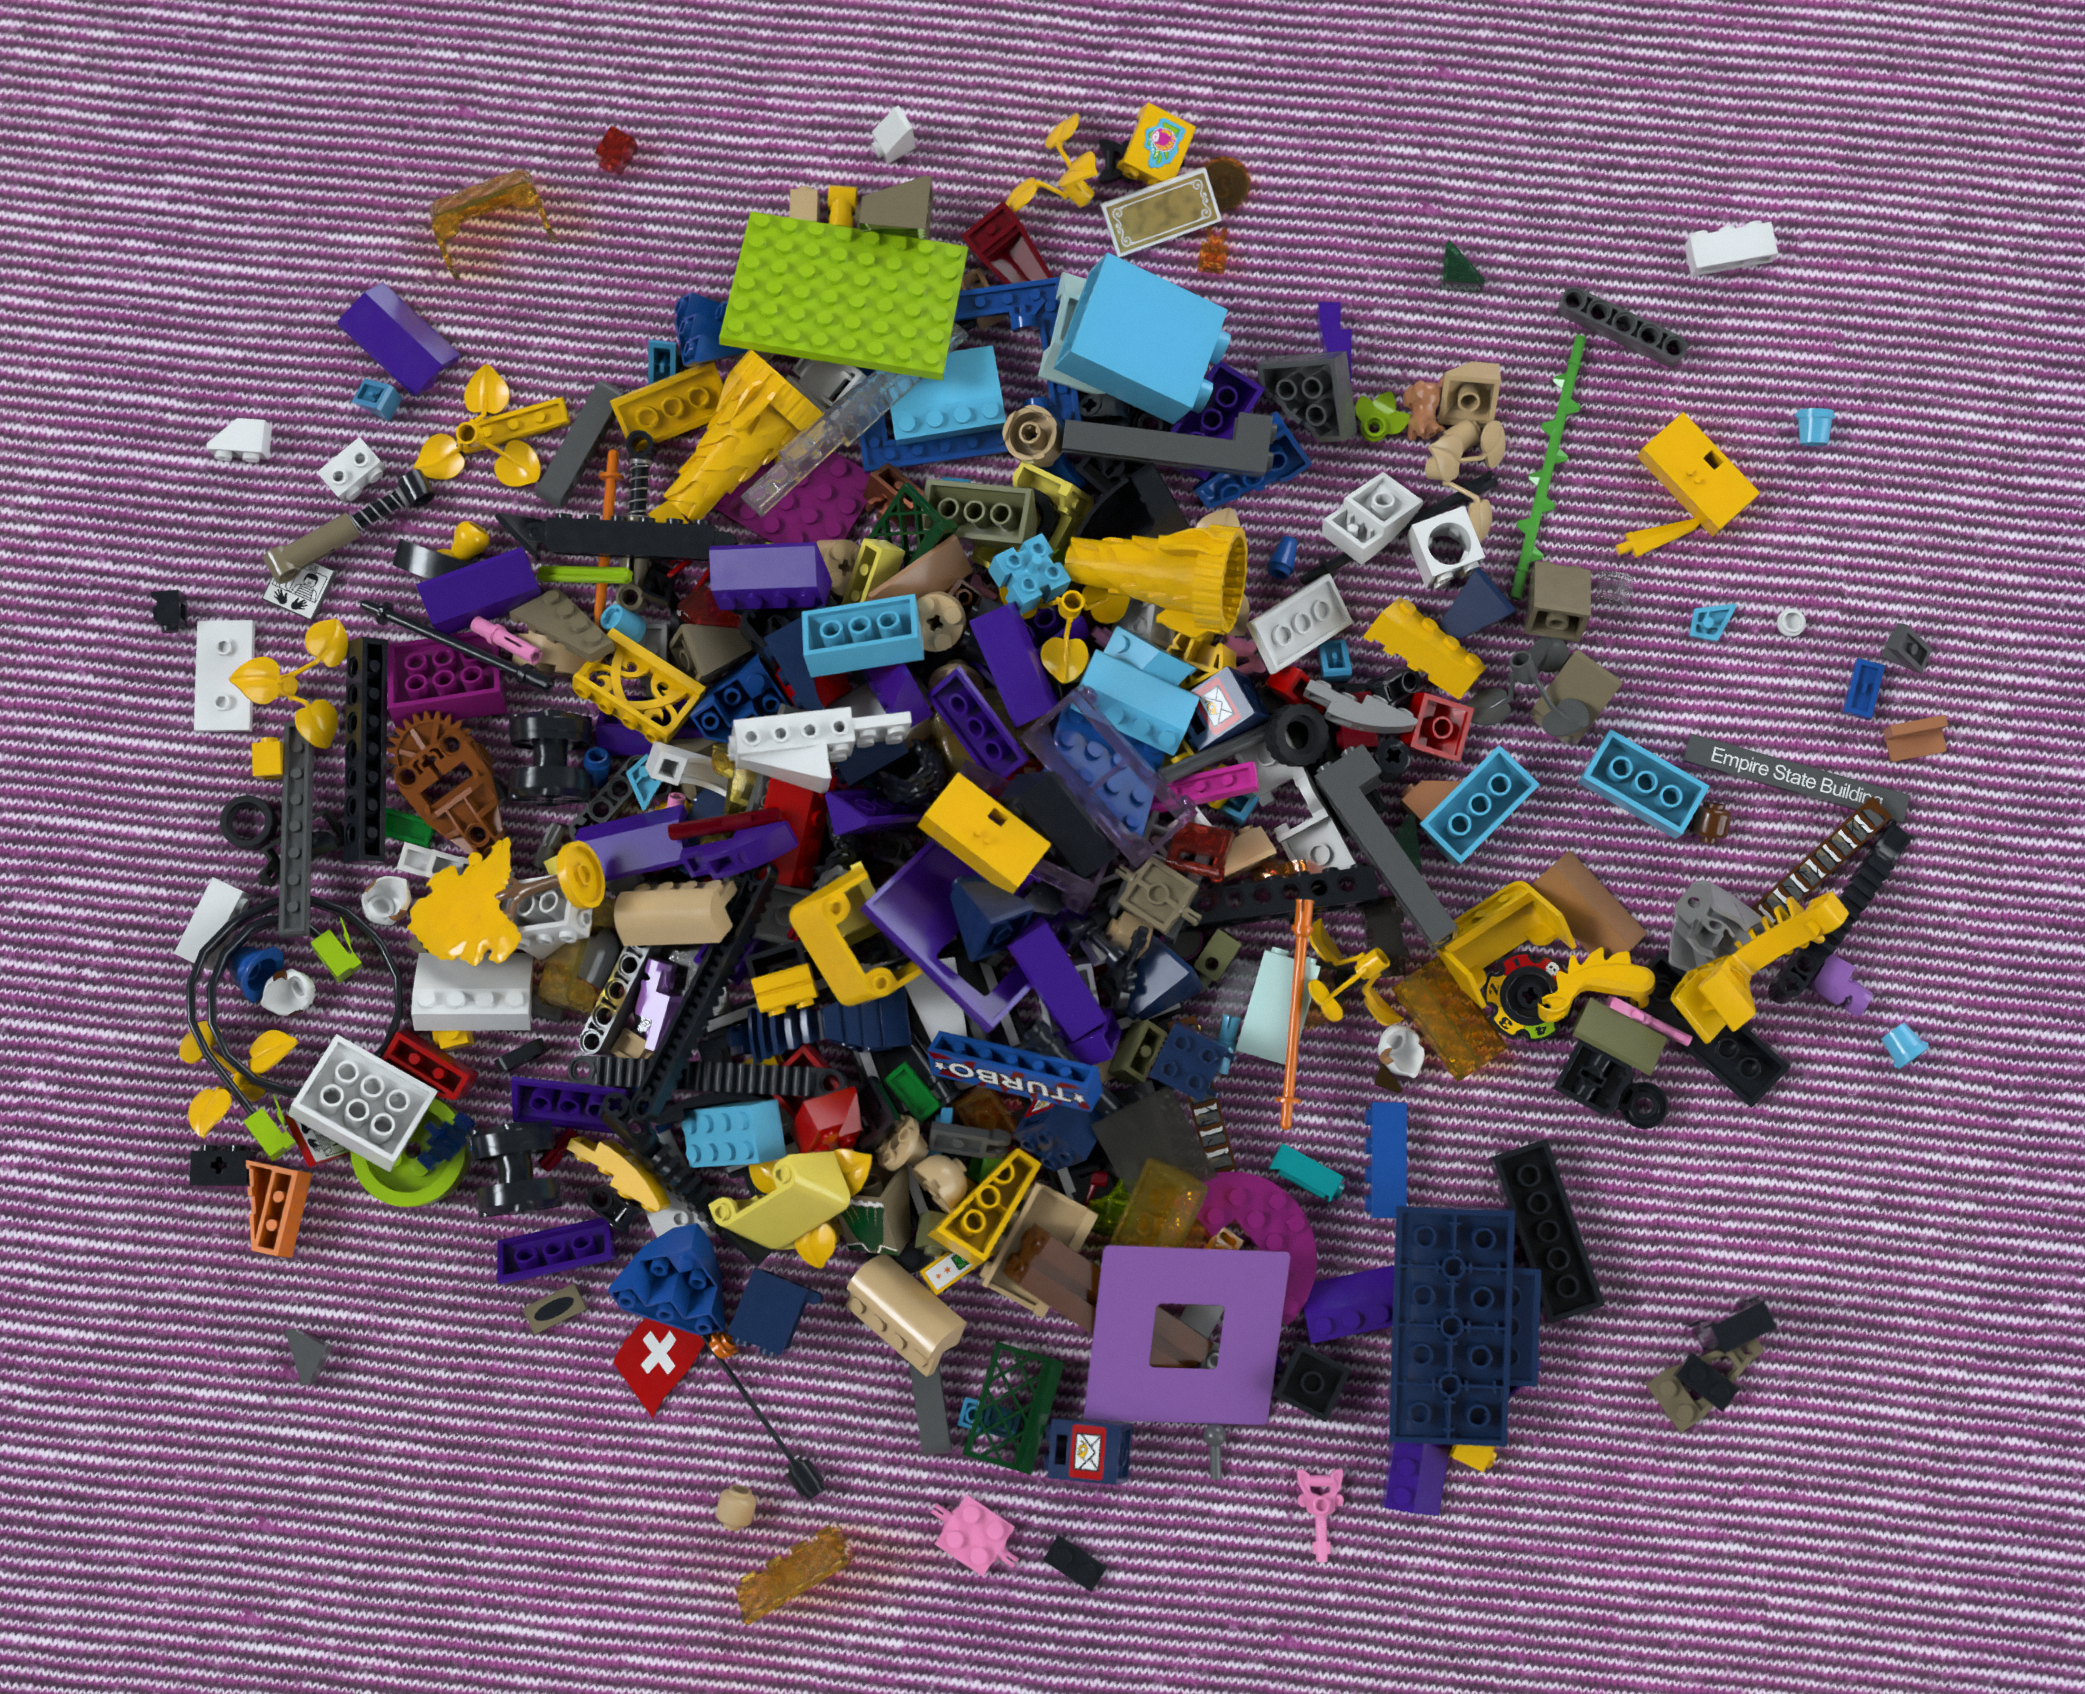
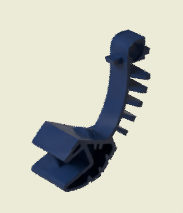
M900 987L887 996L858 1005L845 1006L837 1001L820 1011L812 1012L809 1008L800 1009V1014L793 1008H786L784 1014L781 1013L769 1017L768 1011L760 1013L759 1009L748 1008V1024L728 1027V1032L725 1033L726 1046L730 1047L731 1056L752 1054L753 1064H761L764 1059H771L773 1055L783 1054L787 1047L788 1049H797L801 1043L810 1044L819 1040L833 1042L859 1053L893 1050V1047L912 1045L906 987Z

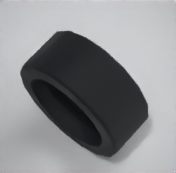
M251 795L238 796L229 801L223 808L220 816V829L225 839L232 845L245 850H257L268 845L275 837L278 828L277 815L273 807L261 798ZM252 806L258 808L265 817L263 831L253 839L239 837L233 829L235 815L244 807Z

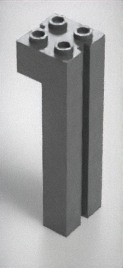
M1239 412L1238 418H1235L1233 439L1229 440L1065 420L1061 454L1142 464L1153 462L1154 465L1262 478L1266 472L1272 469L1274 453L1269 452V445L1275 441L1277 424L1272 423L1273 416Z
M1363 744L1357 748L1353 745L1341 753L1342 758L1334 763L1329 761L1317 770L1318 774L1315 775L1316 787L1368 862L1374 865L1375 872L1434 953L1457 938L1458 927L1366 799L1365 795L1383 784L1378 777L1382 770Z

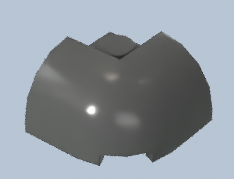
M601 924L597 929L601 932L595 939L591 937L587 939L568 971L603 990L624 946L620 937L614 931Z

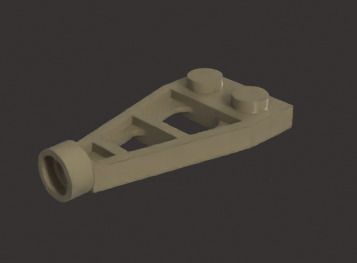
M1756 1338L1725 1354L1712 1350L1698 1357L1707 1364H1710L1722 1356H1727L1732 1362L1733 1368L1724 1377L1733 1383L1748 1364L1765 1351ZM1742 1346H1745L1749 1354L1743 1353ZM1683 1362L1668 1367L1645 1383L1679 1433H1682L1702 1419L1713 1407L1712 1404L1702 1397L1699 1400H1693L1683 1387L1682 1382L1673 1376Z

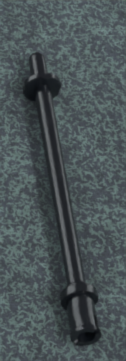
M1489 470L1472 481H1464L1461 487L1479 496L1497 487L1498 481L1496 477L1492 479L1494 473ZM1457 491L1415 514L1397 536L1410 530L1413 524L1432 518L1464 500L1473 502V499ZM1345 552L1328 562L1321 557L1318 559L1320 566L1302 575L1300 582L1303 585H1308L1328 573L1334 579L1333 571L1354 559Z
M365 599L360 602V608L376 615L377 623L382 626L392 622L516 676L518 683L523 686L530 685L544 693H549L554 687L555 677L534 669L533 665L526 663L519 666L394 612L393 604L386 601L381 606Z

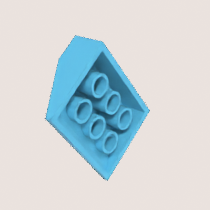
M993 345L948 352L943 381L885 372L896 445L1003 429L1006 417Z

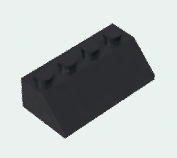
M1055 771L1016 774L998 798L1005 809L1051 843L1043 857L1049 861L1054 867L1055 873L1063 880L1084 879L1119 855L1117 849Z

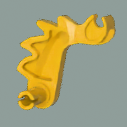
M1600 947L1592 952L1582 965L1578 963L1575 955H1571L1568 974L1562 971L1556 973L1558 990L1555 993L1542 997V1004H1549L1551 1007L1548 1009L1538 1004V1016L1541 1020L1548 1023L1561 1020L1569 1012L1574 998L1584 991L1631 997L1630 1002L1632 1006L1636 1007V1001H1638V1009L1645 1008L1649 1004L1648 996L1655 989V976L1650 969L1631 964L1630 954L1627 951L1618 952L1608 960H1605L1604 949Z

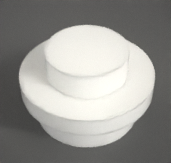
M1786 609L1777 618L1779 631L1788 637L1799 635L1806 625L1804 615L1797 609Z

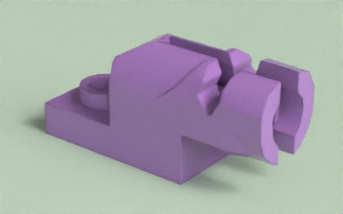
M1834 954L1830 955L1823 962L1808 983L1815 993L1835 1005L1845 1000L1846 1005L1844 1009L1857 1017L1863 1014L1873 995L1872 992L1863 987L1854 978L1849 980L1856 967Z
M648 958L645 973L650 976V980H642L635 1014L652 1020V1024L646 1033L647 1041L645 1048L651 1051H657L683 999V996L670 992L674 988L677 965L659 958Z

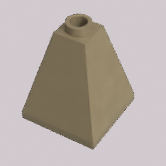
M695 624L680 625L668 645L677 669L703 686H706L747 658L753 650L741 635L740 629Z

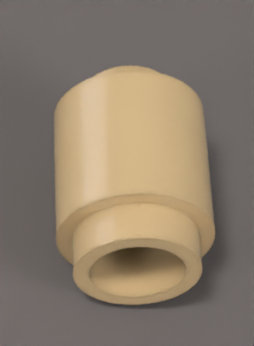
M1465 418L1444 431L1443 436L1440 438L1448 435L1459 436L1462 441L1463 452L1480 442L1479 436L1482 435V432L1474 420L1470 422Z

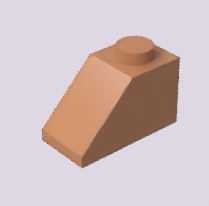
M1422 780L1416 786L1411 783L1400 793L1403 799L1399 805L1420 824L1462 781Z

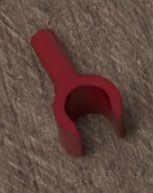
M1101 1170L1093 1172L1089 1190L1082 1205L1089 1208L1097 1186L1106 1188L1108 1172Z

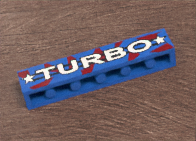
M943 1031L937 1033L927 1050L932 1075L1087 1112H1092L1103 1092L1099 1068L1056 1057L1041 1056L1039 1053Z

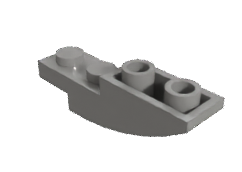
M1310 679L1303 694L1304 697L1328 708L1324 715L1326 720L1355 730L1382 734L1403 733L1412 731L1418 722V719L1413 717L1414 714L1404 708L1396 709L1388 705V701L1380 696L1373 695L1371 697L1366 695L1363 703L1360 704L1355 696L1346 692L1340 694L1332 690V686L1322 680L1314 681Z

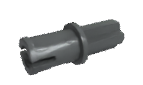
M837 865L832 870L825 871L821 875L820 880L814 884L813 889L818 888L814 893L846 874L848 870H843L842 865Z

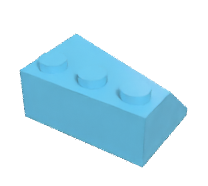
M1116 626L1104 650V653L1180 687L1179 684L1188 675L1191 676L1198 669L1136 632L1120 626Z

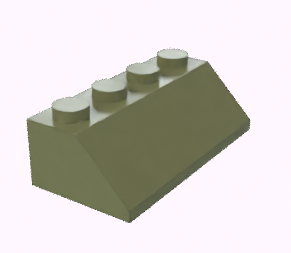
M927 479L924 499L945 520L952 519L959 526L954 534L961 545L999 549L1014 547L1015 550H1020L1023 542L1036 536L1038 523L1033 489ZM922 514L923 529L930 530L934 521L928 514Z

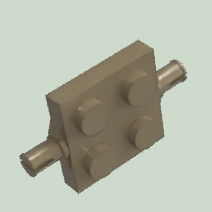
M1150 856L1143 867L1135 873L1122 864L1118 866L1119 869H1116L1115 875L1128 882L1125 892L1117 901L1118 904L1166 935L1174 923L1181 917L1191 922L1194 926L1198 924V921L1200 922L1202 915L1188 908L1190 901L1199 890L1198 885L1153 856Z

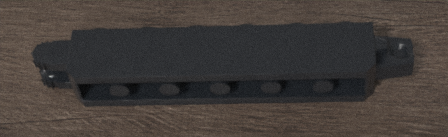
M556 513L555 518L547 517V520L543 522L528 523L526 534L528 541L545 544L556 555L709 562L710 546L740 544L735 535H732L731 532L719 531L717 527L711 525L709 520H694V524H683L682 519L667 518L666 523L655 522L656 519L651 517H639L638 521H628V517L611 516V520H600L599 515L584 514L583 519L572 518V514Z

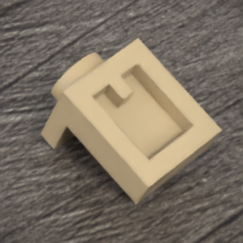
M626 1027L610 1050L614 1055L623 1058L653 1059L656 1051L646 1049V1040Z

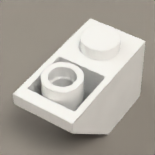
M237 418L207 443L206 449L216 459L231 461L232 457L242 458L244 461L254 463L259 462V459H269L272 427L265 420Z

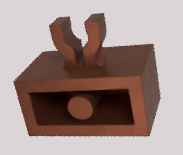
M888 462L869 476L863 497L867 500L865 509L869 512L873 508H877L879 512L876 519L880 520L904 483L909 482L923 497L924 492ZM907 494L904 498L905 511H914L913 499ZM914 514L905 515L907 528L915 523ZM898 515L892 516L890 520L899 527Z

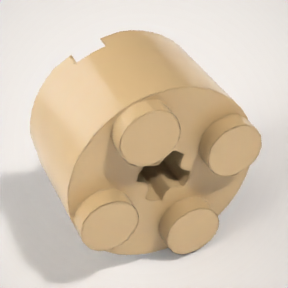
M1037 405L1024 406L1025 408L1011 413L1004 424L1002 433L1008 451L1020 462L1032 464L1038 468L1053 465L1062 452L1064 428L1050 412Z
M846 539L819 540L816 543L833 581L829 595L844 596L860 547L855 542Z
M932 592L917 600L924 650L938 652L953 646L963 635L967 620L964 609L958 599L945 592ZM936 615H939V621L943 623V625H939L937 628H934L933 622L930 621V618H934Z

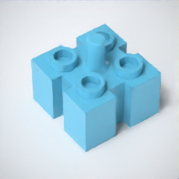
M1042 533L1023 542L1018 553L1012 547L994 556L988 568L999 589L1006 586L1008 589L1005 597L1008 604L1015 601L1021 615L1036 608L1041 597L1046 603L1063 595L1071 582L1060 561L1055 564L1051 561L1050 558L1054 551Z

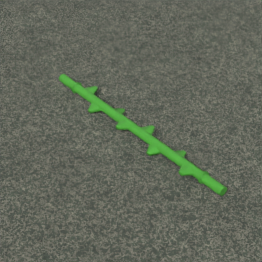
M1582 335L1575 336L1570 360L1567 361V372L1555 376L1553 382L1562 389L1555 419L1544 422L1541 425V429L1550 436L1542 470L1529 474L1528 479L1537 486L1530 518L1517 521L1516 527L1525 534L1518 566L1515 568L1516 574L1510 598L1514 600H1521L1526 576L1530 572L1528 570L1529 564L1543 559L1544 554L1534 545L1542 514L1555 510L1556 504L1547 498L1554 465L1566 462L1568 459V455L1559 448L1566 417L1580 411V406L1571 398L1578 370L1582 365L1580 362L1586 342V337Z

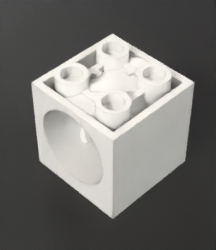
M1465 505L1413 524L1406 537L1426 589L1434 586L1435 590L1450 585V580L1460 577L1461 580L1470 578L1485 559ZM1448 536L1455 539L1461 545L1464 552L1459 563L1447 565L1438 562L1429 551L1433 538Z

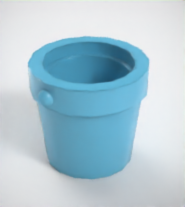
M1823 408L1797 410L1795 417L1798 420L1800 445H1828L1832 420L1836 417L1834 411Z
M618 604L609 606L603 612L600 619L601 626L607 632L613 627L636 643L640 642L646 632L647 626L644 618L638 612H631Z
M1902 1023L1881 1039L1894 1060V1067L1901 1069L1929 1049L1928 1042L1922 1041L1905 1023Z

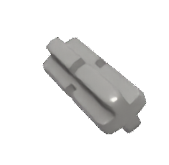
M557 823L550 824L542 840L544 844L540 845L532 861L535 867L546 870L544 861L553 857L555 853L553 850L558 847L565 833L563 826Z

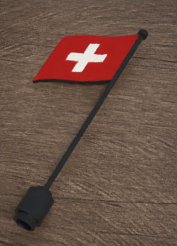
M645 1318L624 1341L613 1363L653 1419L664 1398L690 1370L706 1344L790 1461V1464L787 1466L789 1472L785 1476L800 1497L804 1496L808 1502L826 1489L823 1483L824 1478L809 1457L804 1461L801 1456L797 1459L793 1457L724 1359L719 1358L709 1346L710 1340L706 1334L696 1335Z

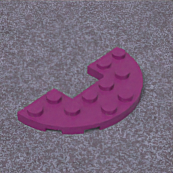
M1238 1171L1202 1175L1174 1191L1210 1236H1215L1234 1219L1260 1251L1288 1252L1290 1254L1282 1323L1287 1326L1306 1303L1313 1287L1317 1267V1251L1313 1231L1298 1203L1273 1182L1257 1175Z

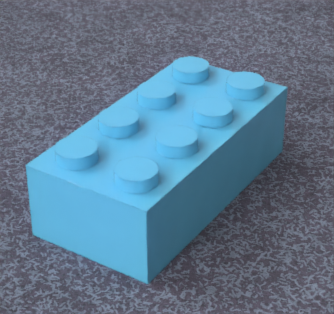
M1611 729L1602 738L1577 782L1674 839H1677L1684 833L1710 787Z
M778 1099L727 1103L683 1110L685 1120L681 1122V1126L684 1131L687 1148L686 1156L690 1168L760 1164L787 1156Z

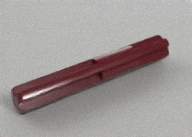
M774 807L673 823L668 825V835L674 841L781 822L780 809Z

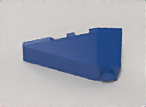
M1277 411L1270 415L1273 416L1272 423L1277 424L1275 441L1269 445V452L1274 453L1272 469L1266 472L1262 478L1211 472L1206 481L1200 480L1193 487V490L1207 509L1238 499L1241 494L1254 489L1256 492L1264 490L1265 486L1271 483L1289 481L1313 465Z

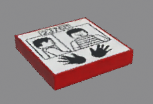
M288 1114L284 1116L309 1168L351 1154V1150L288 1116Z

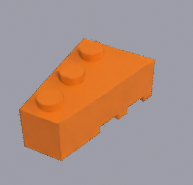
M246 1160V1169H249L250 1180L248 1196H251L252 1213L249 1214L251 1251L277 1257L292 1258L312 1173L264 1162Z

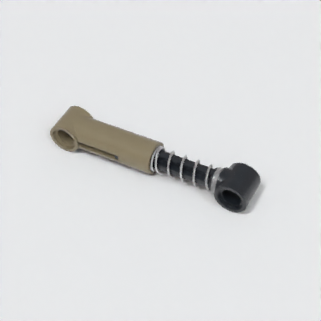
M642 430L630 433L625 442L631 464L629 470L632 472V478L629 480L631 489L628 491L631 497L627 503L630 506V512L625 516L628 517V521H638L639 517H648L646 512L649 510L646 507L647 500H650L647 498V491L650 489L648 487V478L651 477L649 476V468L652 466V462L659 450L657 441ZM641 440H647V449L640 453L637 452V444ZM621 558L620 567L631 569L633 575L632 581L629 584H619L616 602L631 612L641 613L648 606L649 602L641 597V593L648 576L649 559ZM631 592H637V602L629 606L627 596Z
M416 469L406 473L399 479V487H396L393 493L387 492L386 497L382 499L377 498V502L367 504V507L363 510L357 509V513L354 515L344 513L287 546L280 545L269 550L264 555L263 561L276 583L284 584L295 579L302 569L361 537L359 535L360 530L365 531V527L370 524L375 525V522L379 519L384 520V516L390 513L394 514V511L400 507L404 509L405 506L410 505L412 508H419L431 502L436 493L423 471Z

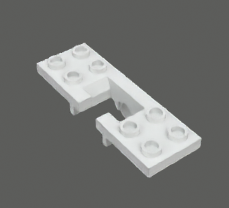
M1286 730L1285 738L1287 744L1291 748L1296 749ZM1266 741L1235 754L1239 764L1254 761L1256 764L1259 791L1253 792V794L1259 798L1262 807L1276 801L1271 792L1272 790L1292 779L1307 802V808L1313 816L1311 819L1292 829L1287 822L1274 829L1277 835L1276 838L1282 844L1296 873L1301 871H1310L1311 874L1322 873L1323 869L1329 867H1338L1339 870L1350 869L1351 865L1357 864L1306 766L1288 767L1287 765L1279 764L1276 759L1274 760L1271 757L1270 752L1267 751ZM1320 885L1314 886L1311 891L1319 888Z

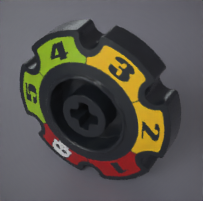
M1530 951L1516 952L1500 960L1497 963L1500 969L1499 973L1494 974L1490 972L1482 988L1484 1001L1492 1009V1015L1488 1017V1021L1493 1028L1511 1040L1516 1039L1518 1034H1522L1525 1037L1526 1043L1543 1041L1558 1033V1021L1548 1023L1540 1019L1538 1016V1004L1548 1009L1551 1007L1549 1004H1542V997L1555 993L1558 990L1556 973L1562 971L1568 974L1565 968L1554 958L1546 954H1542L1538 960H1535L1531 957ZM1529 990L1530 996L1534 997V1000L1527 1004L1526 998L1522 997V994ZM1575 998L1572 1001L1569 1012L1565 1015L1564 1018L1561 1019L1562 1021H1568L1570 1019L1574 1008Z

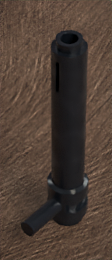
M1035 1018L1022 1030L1021 1035L1024 1037L1026 1044L1018 1049L1039 1053L1041 1056L1056 1057L1082 1063L1064 1045V1040L1057 1033L1051 1032V1027L1045 1021ZM1101 1082L1103 1092L1094 1108L1124 1138L1135 1139L1143 1130L1141 1121Z

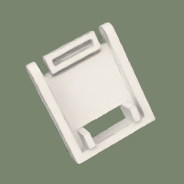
M801 358L792 369L801 379L797 381L790 375L785 378L832 420L838 416L868 379L857 367ZM849 380V384L833 402L832 398L841 389L845 382Z

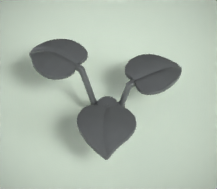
M1543 636L1528 651L1514 653L1509 660L1513 672L1508 674L1510 678L1508 695L1505 690L1496 687L1488 688L1478 693L1466 704V706L1474 708L1471 722L1477 725L1489 726L1505 720L1511 713V707L1508 703L1513 700L1515 680L1524 685L1534 682L1548 707L1552 710L1542 720L1546 733L1555 737H1564L1585 728L1590 721L1586 706L1579 700L1568 698L1561 701L1556 707L1537 678V674L1541 670L1550 673L1566 664L1569 659V650L1562 639Z

